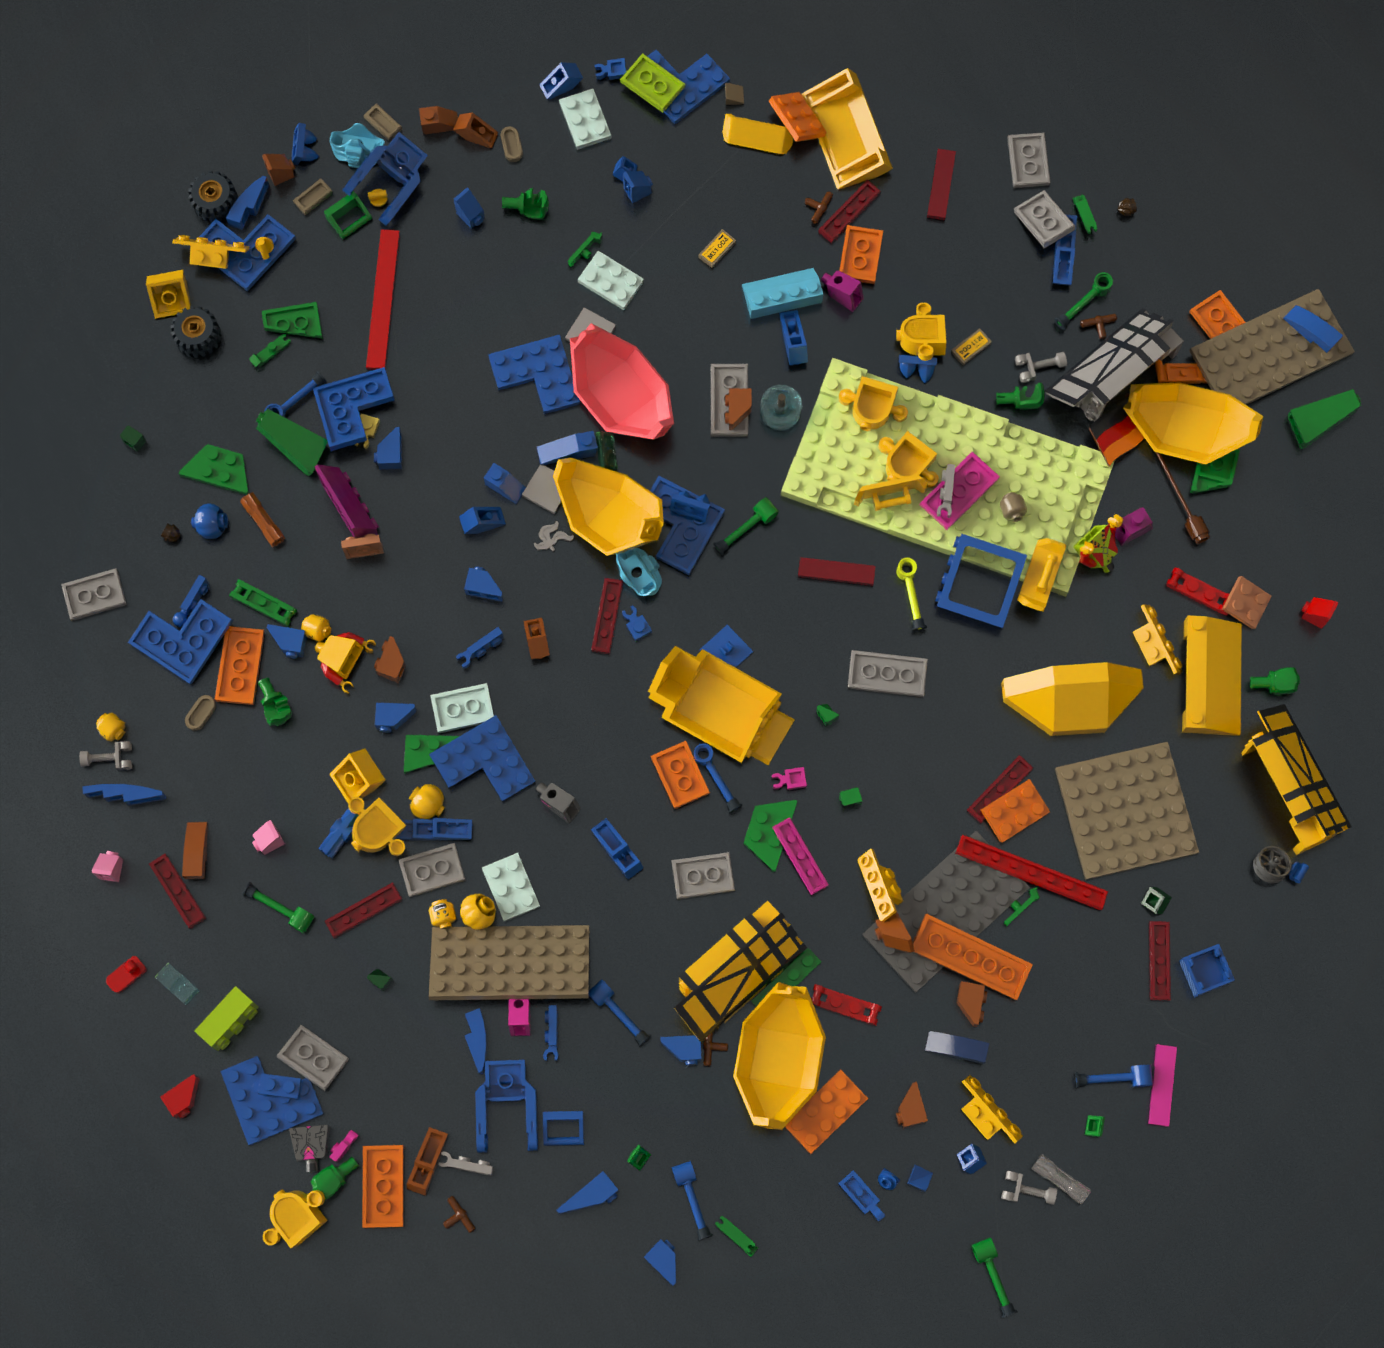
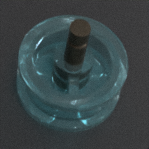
M787 385L770 387L761 398L760 414L762 420L766 425L776 430L791 428L798 422L801 415V397L795 389Z

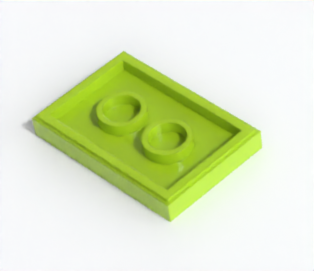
M643 53L620 79L623 85L662 113L685 88V83Z

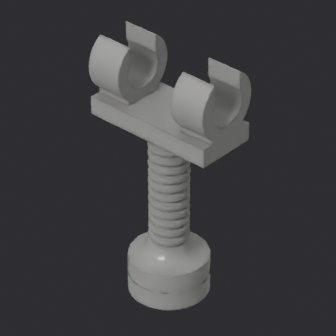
M1064 352L1056 353V357L1038 362H1032L1030 353L1015 357L1016 366L1027 363L1029 371L1020 374L1021 383L1034 381L1036 379L1035 369L1051 365H1058L1059 368L1067 366Z
M130 741L115 742L114 754L91 755L89 751H80V765L85 767L90 766L92 761L115 760L118 771L131 770V760L121 761V751H131L132 743Z
M1007 1171L1005 1179L1017 1182L1015 1193L1003 1191L1001 1199L1018 1202L1019 1193L1022 1192L1024 1194L1028 1193V1195L1032 1194V1196L1044 1197L1046 1203L1055 1204L1056 1188L1049 1187L1048 1190H1042L1022 1185L1023 1174Z

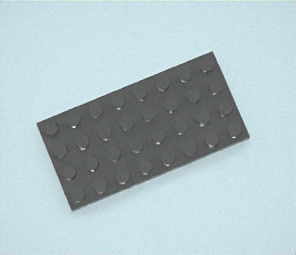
M975 831L971 836H969L970 838L988 844L987 841L977 831ZM956 848L902 897L903 902L899 905L895 904V908L911 936L912 942L925 914H929L977 937L1030 887L1019 878L955 854ZM876 922L862 934L868 943L915 993L944 968V966L915 952H906L886 947L882 939L878 940L874 929H877Z

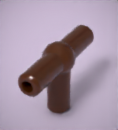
M828 191L821 203L809 197L806 198L805 204L817 209L811 219L813 223H818L823 212L827 210V205L833 197L832 192Z
M1098 315L1095 318L1081 320L1080 325L1082 328L1096 325L1099 338L1104 339L1107 335L1103 323L1116 321L1117 315Z
M713 1032L705 1038L703 1043L704 1066H711L712 1050L728 1051L727 1043L712 1042Z
M454 1196L448 1198L447 1202L455 1214L444 1221L443 1225L446 1229H449L461 1220L468 1232L471 1233L475 1230V1226L468 1218L467 1212L461 1208Z

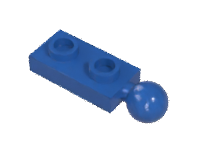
M201 575L197 577L180 606L182 610L174 614L172 620L175 626L182 627L188 619L187 615L192 613L201 596L207 593L209 582L205 577Z

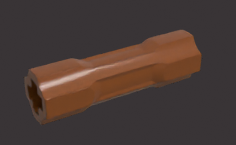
M253 492L240 500L272 547L285 540L284 535L278 526L274 524Z

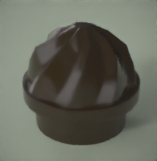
M1125 198L1119 203L1118 211L1124 216H1132L1133 213L1137 212L1135 200L1133 198Z
M167 523L161 537L165 539L164 541L174 542L180 537L179 529L174 524L170 525Z

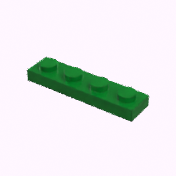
M807 948L762 990L751 1003L756 1007L778 982L797 986L822 961Z

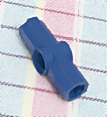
M348 808L343 816L333 823L330 833L318 849L333 859L342 845L351 839L353 825L359 815L352 813Z

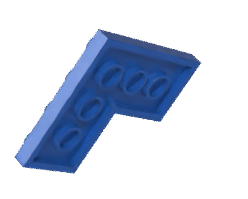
M657 50L647 56L685 83V88L664 111L674 124L678 123L722 89L725 83L730 82L729 76L708 54H705L681 74H678Z
M269 214L244 240L217 219L199 236L208 238V241L211 242L225 240L227 244L243 242L244 246H249V251L247 252L229 251L228 268H219L246 291L258 281L296 239L293 233ZM260 237L270 238L274 243V248L269 253L270 257L266 260L262 258L261 252L255 247L256 240Z
M560 335L488 354L498 391L535 381L544 414L580 404L579 398L574 393L573 377Z
M385 367L313 388L331 451L367 441L359 411L394 401Z
M658 476L650 492L662 499L663 520L673 527L658 551L656 558L690 575L725 513V509L709 501L710 508L706 522L670 511L674 493L679 494L680 492L687 491L692 499H697L699 496Z
M200 599L180 630L153 612L148 611L128 643L189 684H192L228 630L233 619Z
M496 715L429 754L449 788L480 769L484 770L501 801L535 782Z
M259 1056L221 1071L249 1146L324 1115L313 1084L307 1078L301 1081L299 1099L258 1094L261 1074H265Z

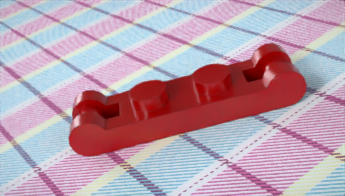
M1175 567L1173 569L1171 579H1168L1166 582L1167 587L1223 615H1228L1222 608L1229 593H1225L1185 573L1179 568ZM1179 579L1184 581L1182 585L1178 584ZM1218 599L1224 601L1222 605L1217 603Z
M814 985V994L811 998L814 1006L870 1025H877L878 1019L876 1018L878 1012H881L882 1006L827 989L820 985ZM822 994L827 996L826 1002L820 1001ZM865 1008L871 1010L869 1016L863 1015Z

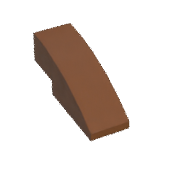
M207 822L187 823L182 877L185 879H205Z
M429 1127L408 1179V1190L426 1195L448 1137L447 1133Z

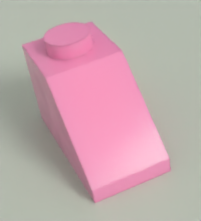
M271 820L267 821L253 834L255 841L252 843L257 852L261 851L264 855L285 844Z
M107 851L106 854L100 853L92 868V874L100 880L119 882L123 859L116 852Z

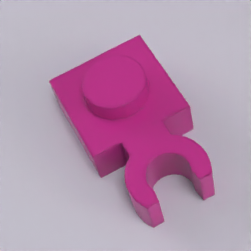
M804 767L786 769L783 776L779 773L772 775V779L778 778L780 780L779 784L773 785V789H780L783 785H787V790L807 787Z
M350 1130L340 1144L337 1142L332 1147L330 1158L339 1163L359 1135Z

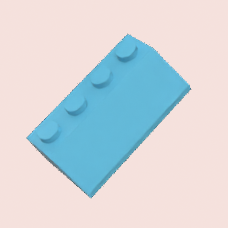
M814 268L742 284L751 319L819 304L823 301V291Z

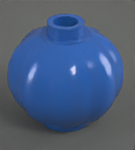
M211 503L204 504L199 507L195 517H192L191 525L192 528H196L198 534L203 538L216 539L227 528L228 517L217 505Z

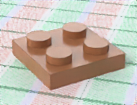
M367 534L362 538L348 537L341 541L346 559L384 553L380 536L376 534Z
M1243 576L1237 578L1222 610L1251 629H1255L1272 596Z

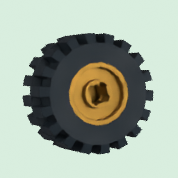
M208 171V174L203 172L200 177L196 176L194 178L195 182H191V188L188 189V197L199 217L202 216L205 221L209 218L210 222H213L215 219L222 221L223 217L226 219L231 207L238 199L231 180L224 173L221 175L219 171L215 173Z
M190 306L188 310L186 308L182 309L183 312L176 314L177 318L172 320L174 325H171V334L177 347L189 357L192 354L194 358H198L199 355L204 357L207 352L211 354L213 352L212 349H216L218 347L217 342L221 340V330L214 315L206 308L203 310L201 306H198L197 309L194 306Z

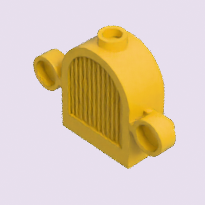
M928 303L918 304L916 315L905 319L901 324V330H896V341H900L901 347L907 353L918 355L924 361L931 360L933 355H945V315H931V306Z
M862 376L856 394L850 389H843L839 393V402L842 405H850L854 402L853 417L864 431H871V429L882 427L888 421L890 414L898 422L906 420L908 410L905 406L893 405L898 391V387Z
M909 431L903 435L896 445H894L893 440L889 437H883L879 441L878 448L880 452L888 454L886 462L888 481L919 475L928 483V488H933L937 485L939 480L937 473L928 471V468L936 460L937 453Z
M354 797L349 801V810L359 815L353 825V842H351V845L358 852L360 850L370 853L378 852L387 845L389 846L390 853L394 856H399L404 852V842L395 838L405 829L406 825L380 798L375 800L366 810L364 809V801L360 797Z
M283 1189L273 1196L275 1200L270 1207V1219L275 1228L264 1232L263 1241L267 1245H274L280 1241L282 1236L290 1248L297 1247L328 1221L318 1208L325 1201L323 1192L314 1190L308 1195L302 1191L286 1193Z

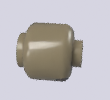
M1015 492L1003 496L1000 508L1004 518L1013 522L1022 520L1023 516L1027 513L1024 498Z

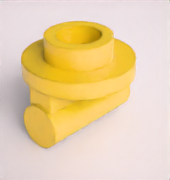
M375 189L372 192H368L369 200L373 206L381 207L386 204L388 200L386 190Z
M260 237L256 240L255 247L261 252L264 260L270 257L269 253L273 250L274 243L270 238Z

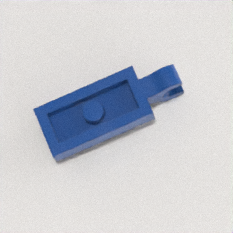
M497 627L469 646L465 652L459 653L456 656L458 661L461 658L466 659V662L462 664L463 669L469 667L471 658H480L487 652L488 648L499 645L504 638L502 631Z
M550 1005L549 1011H545V1023H549V1031H545V1043H548L549 1047L544 1051L543 1058L547 1061V1055L553 1053L555 1061H558L557 1005Z
M854 1170L838 1183L864 1214L870 1211L878 1222L885 1217V1214L877 1207L880 1200Z

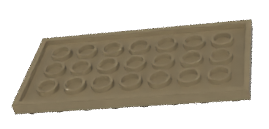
M1319 289L1196 345L1189 350L1211 390L1230 394L1246 405L1351 356L1355 352ZM1295 305L1320 317L1343 335L1328 353L1314 341L1310 343L1283 319Z
M589 925L489 926L481 930H475L471 927H445L442 929L440 927H432L429 1000L589 998Z

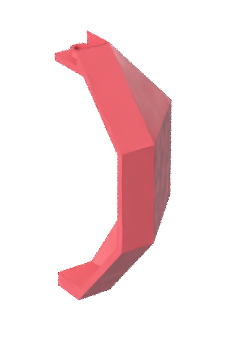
M592 323L578 337L570 338L574 393L606 432L648 439L664 436L674 424L669 385L637 346Z

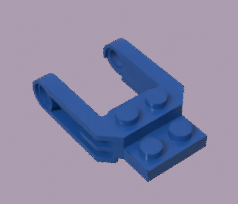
M398 132L388 146H376L370 152L342 191L350 196L356 186L362 182L377 162L379 167L403 184L401 190L378 219L386 226L420 183L417 169L428 155Z
M525 1060L485 1061V1082L475 1092L477 1153L488 1152V1100L494 1102L521 1101L525 1099L526 1133L528 1135L527 1151L538 1150L537 1090L526 1080Z

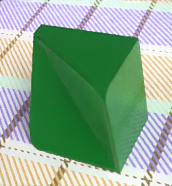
M828 704L817 706L816 713L825 726H829L839 719V714L833 712Z
M856 787L840 792L839 799L844 806L854 803L862 805L859 788Z

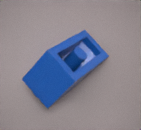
M561 62L539 85L546 99H552L572 90L583 79V76L576 63Z
M626 171L623 173V187L632 203L652 193L651 186H653V183L649 176H645L643 171Z
M467 187L454 198L456 214L472 229L475 225L478 226L483 222L485 215L483 208Z
M396 427L377 445V452H374V463L378 464L379 470L402 469V433L400 427Z
M493 463L484 476L486 486L515 504L518 503L526 489L510 472Z
M472 507L459 516L464 534H479L506 524L501 507Z
M482 567L469 568L464 587L465 594L503 602V594L488 571H485Z
M267 624L269 633L282 652L286 654V657L296 659L297 656L303 657L307 641L305 630Z
M376 703V729L383 733L397 730L416 713L417 708L415 704Z
M695 1035L660 1037L661 1044L681 1062H686V1065H698L697 1061H701V1042Z
M660 1239L644 1258L674 1286L676 1284V1259L673 1252L675 1247L667 1239L664 1242Z

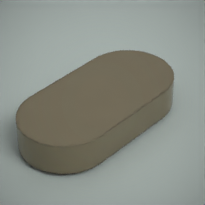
M505 127L500 134L505 157L510 162H517L523 156L519 133L514 127Z
M203 695L199 697L186 715L185 724L190 730L198 731L202 729L215 711L216 702L211 696Z

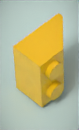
M184 270L147 276L146 286L155 319L176 315L178 312L182 313L184 308L190 309L191 303Z
M366 749L349 753L330 773V776L348 804L354 797H360L361 799L366 797L385 781L384 776Z

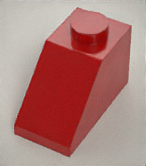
M1314 597L1310 602L1306 601L1301 610L1304 612L1302 619L1322 629L1331 619L1338 602Z
M191 1075L160 1097L174 1118L177 1119L179 1117L181 1119L190 1113V1109L193 1108L199 1083L197 1075Z

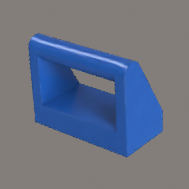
M543 1112L544 1145H584V1112ZM579 1121V1137H548V1122Z

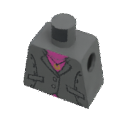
M540 783L535 790L540 795L543 804L569 824L581 810L576 799L554 783H550L549 786Z
M330 1126L289 1128L296 1160L299 1162L306 1161L307 1173L318 1172V1160L327 1159Z

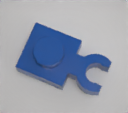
M625 58L607 60V65L605 66L603 64L595 65L596 71L602 70L601 73H596V78L599 80L606 76L609 77V80L620 79L627 72Z
M632 605V615H627L625 611H622L624 619L630 621L626 624V627L636 642L652 633V630L643 615L637 617V610Z

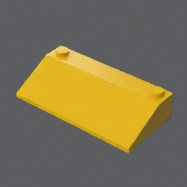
M847 68L802 93L803 98L827 132L824 137L818 139L838 190L879 177L893 169L855 72Z
M1188 615L1184 620V640H1187L1186 710L1182 714V733L1240 736L1242 624L1207 616Z

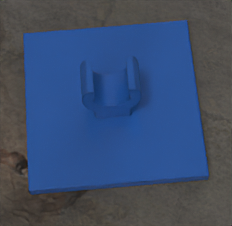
M728 625L699 649L700 651L702 649L735 668L753 653L752 649Z

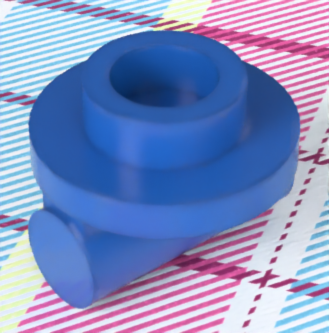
M1300 862L1292 864L1291 870L1288 873L1290 880L1300 883L1309 866Z
M886 1168L878 1176L879 1184L887 1190L894 1189L901 1180Z

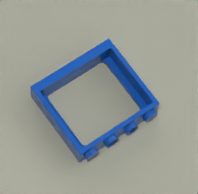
M961 534L960 537H956L953 547L956 548L954 555L951 554L947 565L950 566L948 573L944 572L941 581L944 587L942 591L938 590L935 599L938 602L937 606L1003 628L1027 555ZM966 546L1013 560L1016 563L998 615L949 600V593Z

